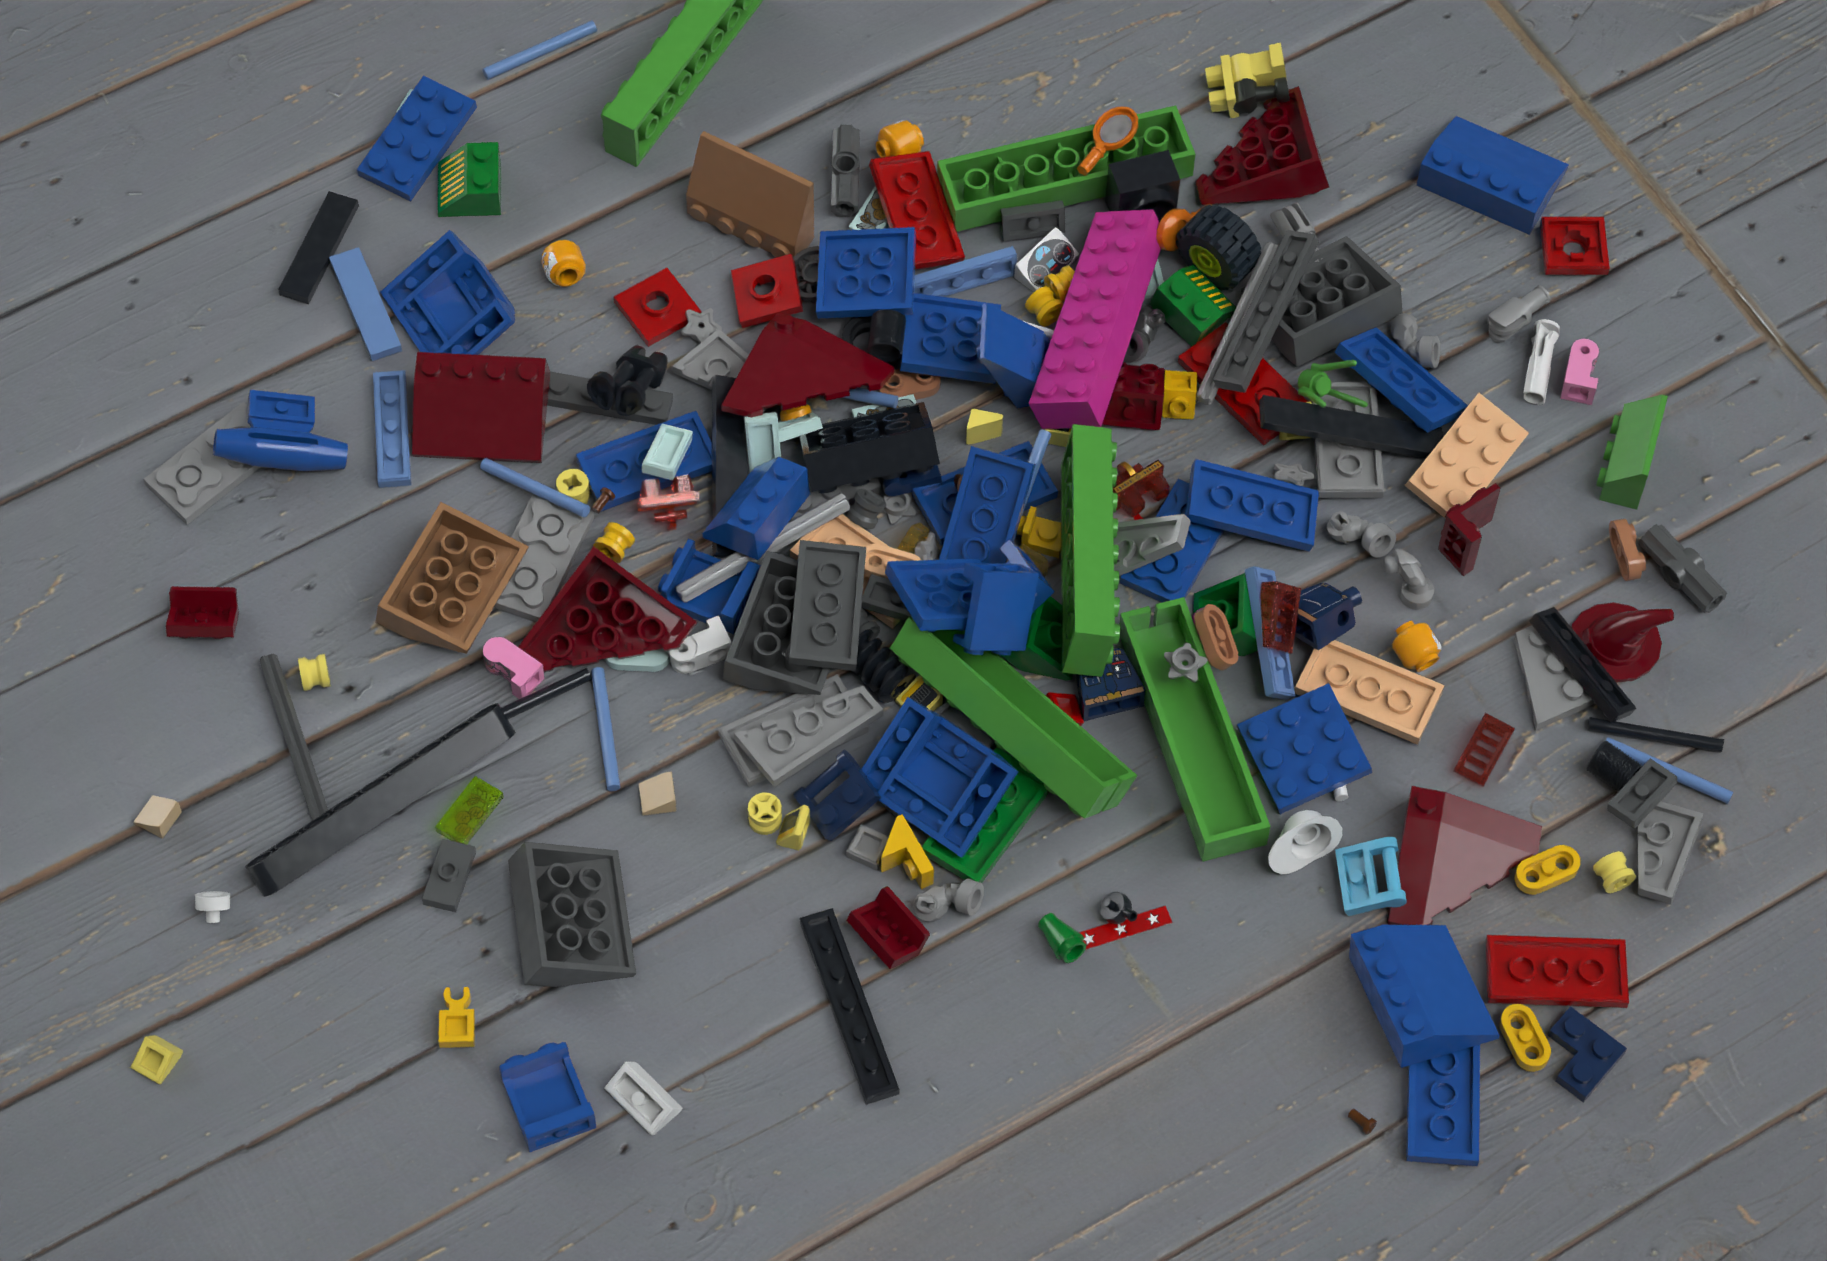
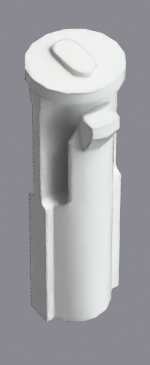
M1547 319L1538 320L1533 326L1536 335L1531 338L1533 348L1523 392L1524 399L1527 402L1537 405L1545 404L1554 344L1559 337L1560 326L1556 322Z

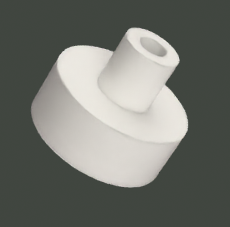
M220 891L195 894V909L206 911L207 923L220 922V911L230 909V893Z

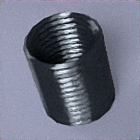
M878 310L871 317L867 350L869 354L884 362L895 361L902 356L906 318L895 310Z
M1605 741L1595 751L1586 769L1619 792L1639 771L1642 763L1639 764L1638 761L1629 757L1624 751H1621L1618 747L1615 748V745L1613 746L1611 742Z

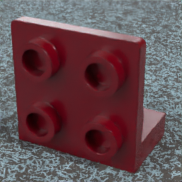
M1123 362L1102 425L1160 430L1164 401L1165 369L1159 368L1154 364L1137 366L1127 365Z
M1497 483L1487 489L1485 487L1480 488L1472 495L1469 501L1463 505H1454L1445 515L1446 519L1441 531L1438 550L1462 576H1465L1474 568L1482 539L1479 529L1493 519L1501 489Z

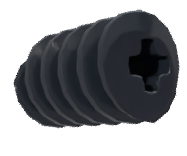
M867 629L859 634L856 670L853 672L861 676V680L866 685H870V689L875 694H878L882 702L889 703L895 701L915 680L916 675L911 674L905 677L908 667L901 665L896 668L900 661L899 658L892 656L888 659L891 649L888 647L880 649L883 641L880 638H875L871 641L874 632L871 629Z

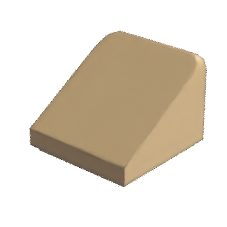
M672 771L662 773L639 783L643 816L676 811Z
M152 795L134 820V824L163 839L182 813L179 802Z

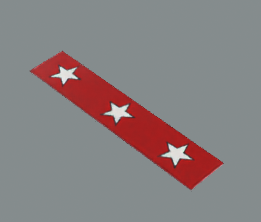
M1165 905L1137 914V918L1133 922L1126 919L1121 924L1107 923L1079 933L1084 937L1083 942L1086 944L1085 950L1173 922Z

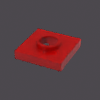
M1541 217L1540 229L1545 275H1608L1610 266L1604 217ZM1567 243H1577L1584 249L1585 253L1583 255V252H1570V255L1563 251L1564 245Z
M792 254L731 270L739 321L742 328L770 321L776 314L792 315L803 312L795 261ZM775 280V287L768 294L759 295L754 290L758 283L763 285Z
M668 268L614 296L615 305L648 347L685 327L688 324L685 314L687 310L702 313ZM656 296H663L668 305L664 309L653 310L647 306V303L657 299Z

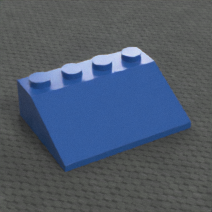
M1456 116L1433 142L1423 159L1416 186L1530 235L1567 171L1569 164Z
M1380 925L1351 934L1349 959L1401 1068L1499 1039V1033L1446 925Z

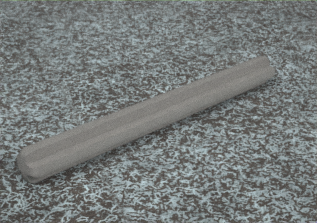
M1267 242L1262 250L1197 392V401L1205 405L1212 404L1219 388H1216L1213 379L1279 245Z
M839 493L789 521L766 551L776 552L847 512L850 509L847 498L842 493ZM735 552L678 584L676 592L679 598L686 603L743 571L748 561L757 563L764 559L765 553L759 560Z

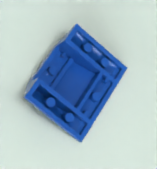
M451 230L446 232L380 291L420 352L479 355L515 323V308L484 263Z
M907 697L862 767L863 772L881 796L880 802L897 814H903L906 820L961 858L965 856L1019 772L986 745L910 697Z

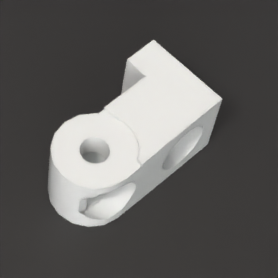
M719 615L706 620L707 629L687 636L677 650L669 651L671 667L676 672L682 674L691 673L726 659L732 642Z

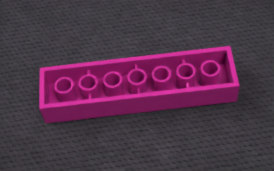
M1153 209L1095 213L1029 401V405L1042 429L1072 428L1073 424L1102 426L1161 250L1156 236L1160 222Z

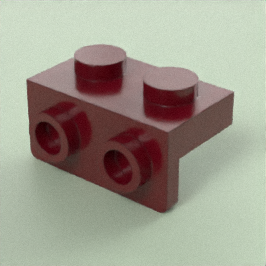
M178 586L170 588L171 607L166 622L167 637L234 638L239 617L236 588Z
M888 886L880 890L875 901L851 911L846 920L889 969L919 956L930 936L929 931Z

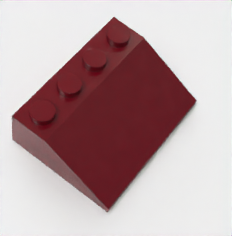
M417 352L413 395L412 456L484 460L488 458L492 461L542 463L550 382V369L546 358Z

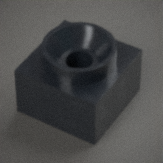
M1169 150L1108 165L1105 201L1109 212L1153 209L1160 222L1167 212L1177 208L1180 177Z

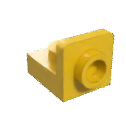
M1165 370L1162 410L1164 418L1194 419L1197 372Z
M1030 506L1027 517L1021 516L1017 529V535L1022 536L1021 549L1059 558L1061 553V523L1037 517V507Z

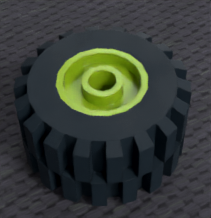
M1215 204L1203 207L1176 236L1178 251L1186 265H1194L1218 289L1229 290L1235 288L1255 268L1261 255L1260 243L1247 223L1229 209Z

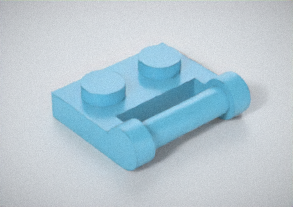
M1383 837L1335 849L1343 906L1348 916L1384 907H1401L1407 903L1406 893L1404 890H1401L1396 852L1399 849L1395 837ZM1382 854L1388 888V891L1381 893L1378 891L1373 856Z

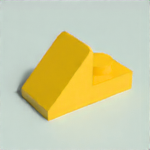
M901 814L896 817L881 857V872H885L903 863L909 879H916L920 888L924 889L934 883V868L905 817Z

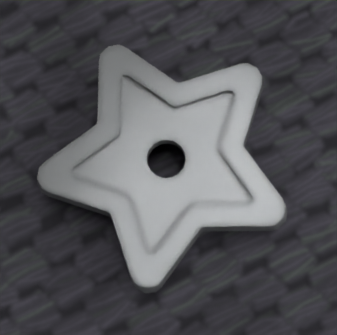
M712 308L702 313L692 310L685 312L688 324L681 332L683 336H690L693 340L701 343L716 330L720 329L722 331V327L713 321ZM703 324L704 327L700 328L698 325Z
M1277 463L1274 466V469L1277 471L1274 474V478L1280 481L1303 486L1304 480L1314 479V474L1303 470L1301 464L1288 466Z
M912 492L893 497L885 494L886 507L880 513L887 514L891 525H895L901 517H914L916 515L915 509L910 505ZM899 504V507L895 508L893 505Z
M931 532L928 535L927 541L918 542L915 548V555L921 560H938L941 554V550L936 546L935 534Z
M1185 643L1183 647H1179L1174 652L1164 653V658L1171 665L1168 674L1170 679L1184 676L1188 680L1196 682L1198 679L1197 670L1208 661L1207 658L1199 656L1189 643ZM1186 661L1188 665L1184 666L1182 662Z

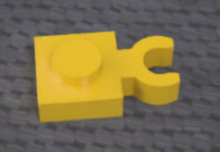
M446 987L444 990V1001L449 1010H439L438 1042L440 1048L475 1047L474 1009H467L471 1003L468 987H464V995L459 1000L451 998L450 987Z

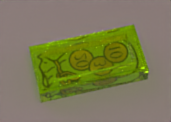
M475 776L435 826L436 832L451 841L468 844L504 798L503 792Z

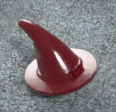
M1614 602L1597 604L1581 612L1571 628L1616 683L1634 681L1649 673L1659 660L1662 641L1656 626L1673 621L1674 612L1672 609L1637 610L1632 606Z

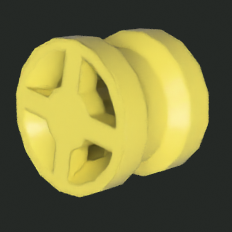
M568 469L559 474L556 480L557 491L587 504L590 500L587 475L578 469Z
M320 654L311 660L305 657L298 658L304 691L311 690L313 686L321 685L324 688L331 687L325 654Z
M762 792L753 796L749 801L748 822L754 832L768 835L777 831L781 826L782 805L775 795ZM762 816H770V818H761Z
M1618 851L1608 854L1593 866L1596 875L1604 880L1602 886L1607 893L1620 891L1636 879L1634 871L1627 868L1625 864L1627 859L1623 852Z

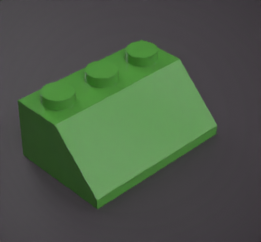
M1658 395L1624 404L1621 416L1614 415L1610 433L1615 435L1614 442H1607L1603 460L1609 461L1608 467H1601L1596 486L1602 487L1599 500L1637 510L1649 474L1668 396Z

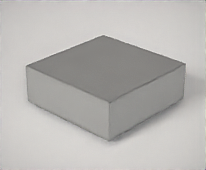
M861 824L846 851V857L877 870L881 864V857L889 836Z

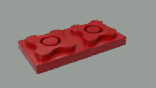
M930 151L871 159L869 167L889 228L915 227V270L964 261L965 255Z
M1226 322L1178 356V363L1187 372H1197V382L1200 385L1228 327ZM1262 357L1245 393L1219 388L1215 399L1264 446L1278 436L1280 432L1261 428L1259 400L1262 396L1268 395L1305 403L1308 401L1299 395L1298 391Z
M1487 935L1488 1003L1628 1007L1629 992L1625 939Z

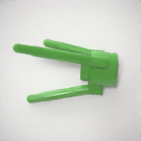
M1356 360L1327 364L1313 363L1311 369L1304 370L1298 378V394L1309 398L1320 407L1324 408L1326 406V402L1320 398L1324 395H1329L1361 407H1367L1368 405L1366 401L1332 389L1331 380L1324 373V371L1356 366Z

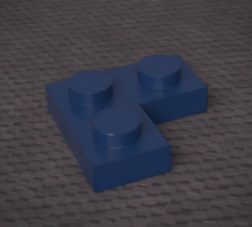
M1571 1006L1548 1034L1551 1039L1574 1055L1558 1074L1555 1082L1583 1103L1627 1050L1625 1046Z

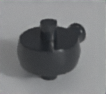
M1111 892L1101 903V916L1108 923L1121 924L1126 919L1133 922L1137 918V912L1132 910L1130 899L1123 893Z

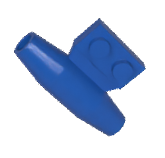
M250 390L248 396V423L251 427L216 429L213 455L250 466L295 471L345 469L347 443L310 433L315 423V397Z

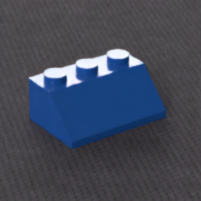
M781 457L755 467L702 533L703 538L759 560L809 497L810 487L807 468Z

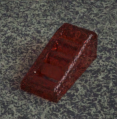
M1278 581L1261 582L1263 647L1286 654L1293 653L1301 588ZM1277 622L1281 624V628H1277ZM1275 634L1281 636V642L1275 641Z
M1485 713L1453 772L1484 787L1512 738L1515 728ZM1485 729L1501 737V741L1498 742L1484 735ZM1481 740L1496 748L1495 752L1492 753L1477 745L1478 741ZM1475 751L1489 758V763L1487 764L1471 755L1472 752ZM1468 761L1483 769V774L1480 775L1464 767L1466 762Z

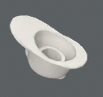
M1303 810L1293 814L1286 821L1280 837L1271 847L1268 856L1269 866L1276 873L1290 874L1330 853L1342 838L1340 823L1330 816H1322L1313 810Z

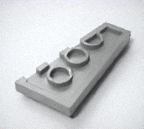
M860 686L824 699L820 705L809 709L803 707L794 710L790 716L776 721L774 718L764 721L760 727L749 731L743 729L734 732V740L773 787H776L882 717L883 708L864 686Z

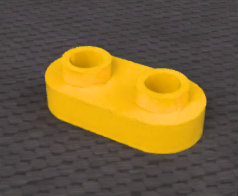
M1567 845L1552 847L1521 861L1515 873V883L1526 894L1536 895L1573 879L1580 867V856L1575 849ZM1562 863L1567 869H1559L1556 864ZM1533 876L1537 882H1529L1526 877Z
M1512 1004L1506 1007L1502 1012L1499 1027L1516 1063L1522 1069L1530 1072L1543 1069L1549 1061L1551 1047L1534 1012L1523 1004ZM1518 1022L1523 1028L1515 1029L1511 1023ZM1533 1052L1537 1058L1530 1059L1526 1056V1053Z

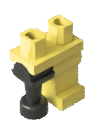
M1281 43L1269 45V50L1253 54L1239 53L1232 57L1230 55L1220 56L1221 65L1205 68L1208 88L1225 86L1223 90L1209 92L1212 112L1229 110L1230 118L1239 117V113H1252L1256 109L1258 102L1277 97L1279 103L1290 101Z

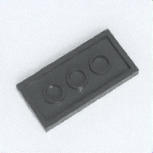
M800 540L788 664L856 670L866 547Z

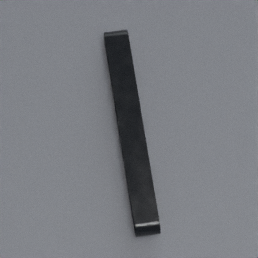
M498 703L482 709L254 858L245 866L263 897L276 893L506 742L516 733Z

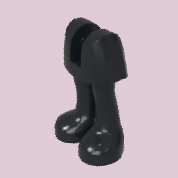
M635 345L616 362V372L613 376L603 371L595 373L588 380L587 392L592 401L603 410H609L615 402V409L619 415H633L644 406L646 401L645 391L648 386L657 388L661 385L668 364L667 356L660 352H653L650 357H646L645 348Z

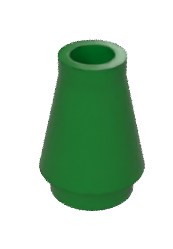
M1054 913L1045 915L1039 921L1038 927L1043 932L1058 960L1071 963L1084 953L1086 944L1083 942V935L1058 919Z

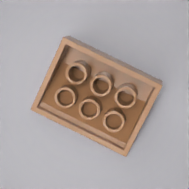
M705 131L702 132L686 193L687 213L698 221H705L717 227L725 234H732L743 239L752 247H759L772 253L776 258L792 254L794 257L797 253L806 249L814 239V183Z
M440 502L380 601L375 623L405 638L467 654L525 556L529 546Z

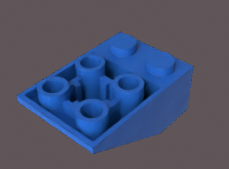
M987 303L982 304V318L978 320L981 334L980 345L977 346L978 360L981 364L985 365L992 379L998 382L1003 389L1004 395L1010 398L1016 408L1030 406L1029 401L1050 340L1042 330Z

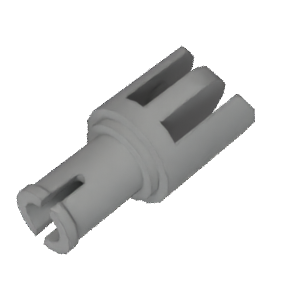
M1298 202L1270 214L1282 237H1284L1287 230L1311 234L1316 233Z
M1538 285L1523 298L1512 297L1488 315V331L1492 341L1497 343L1504 342L1531 323L1532 313L1550 302L1548 291L1543 286Z

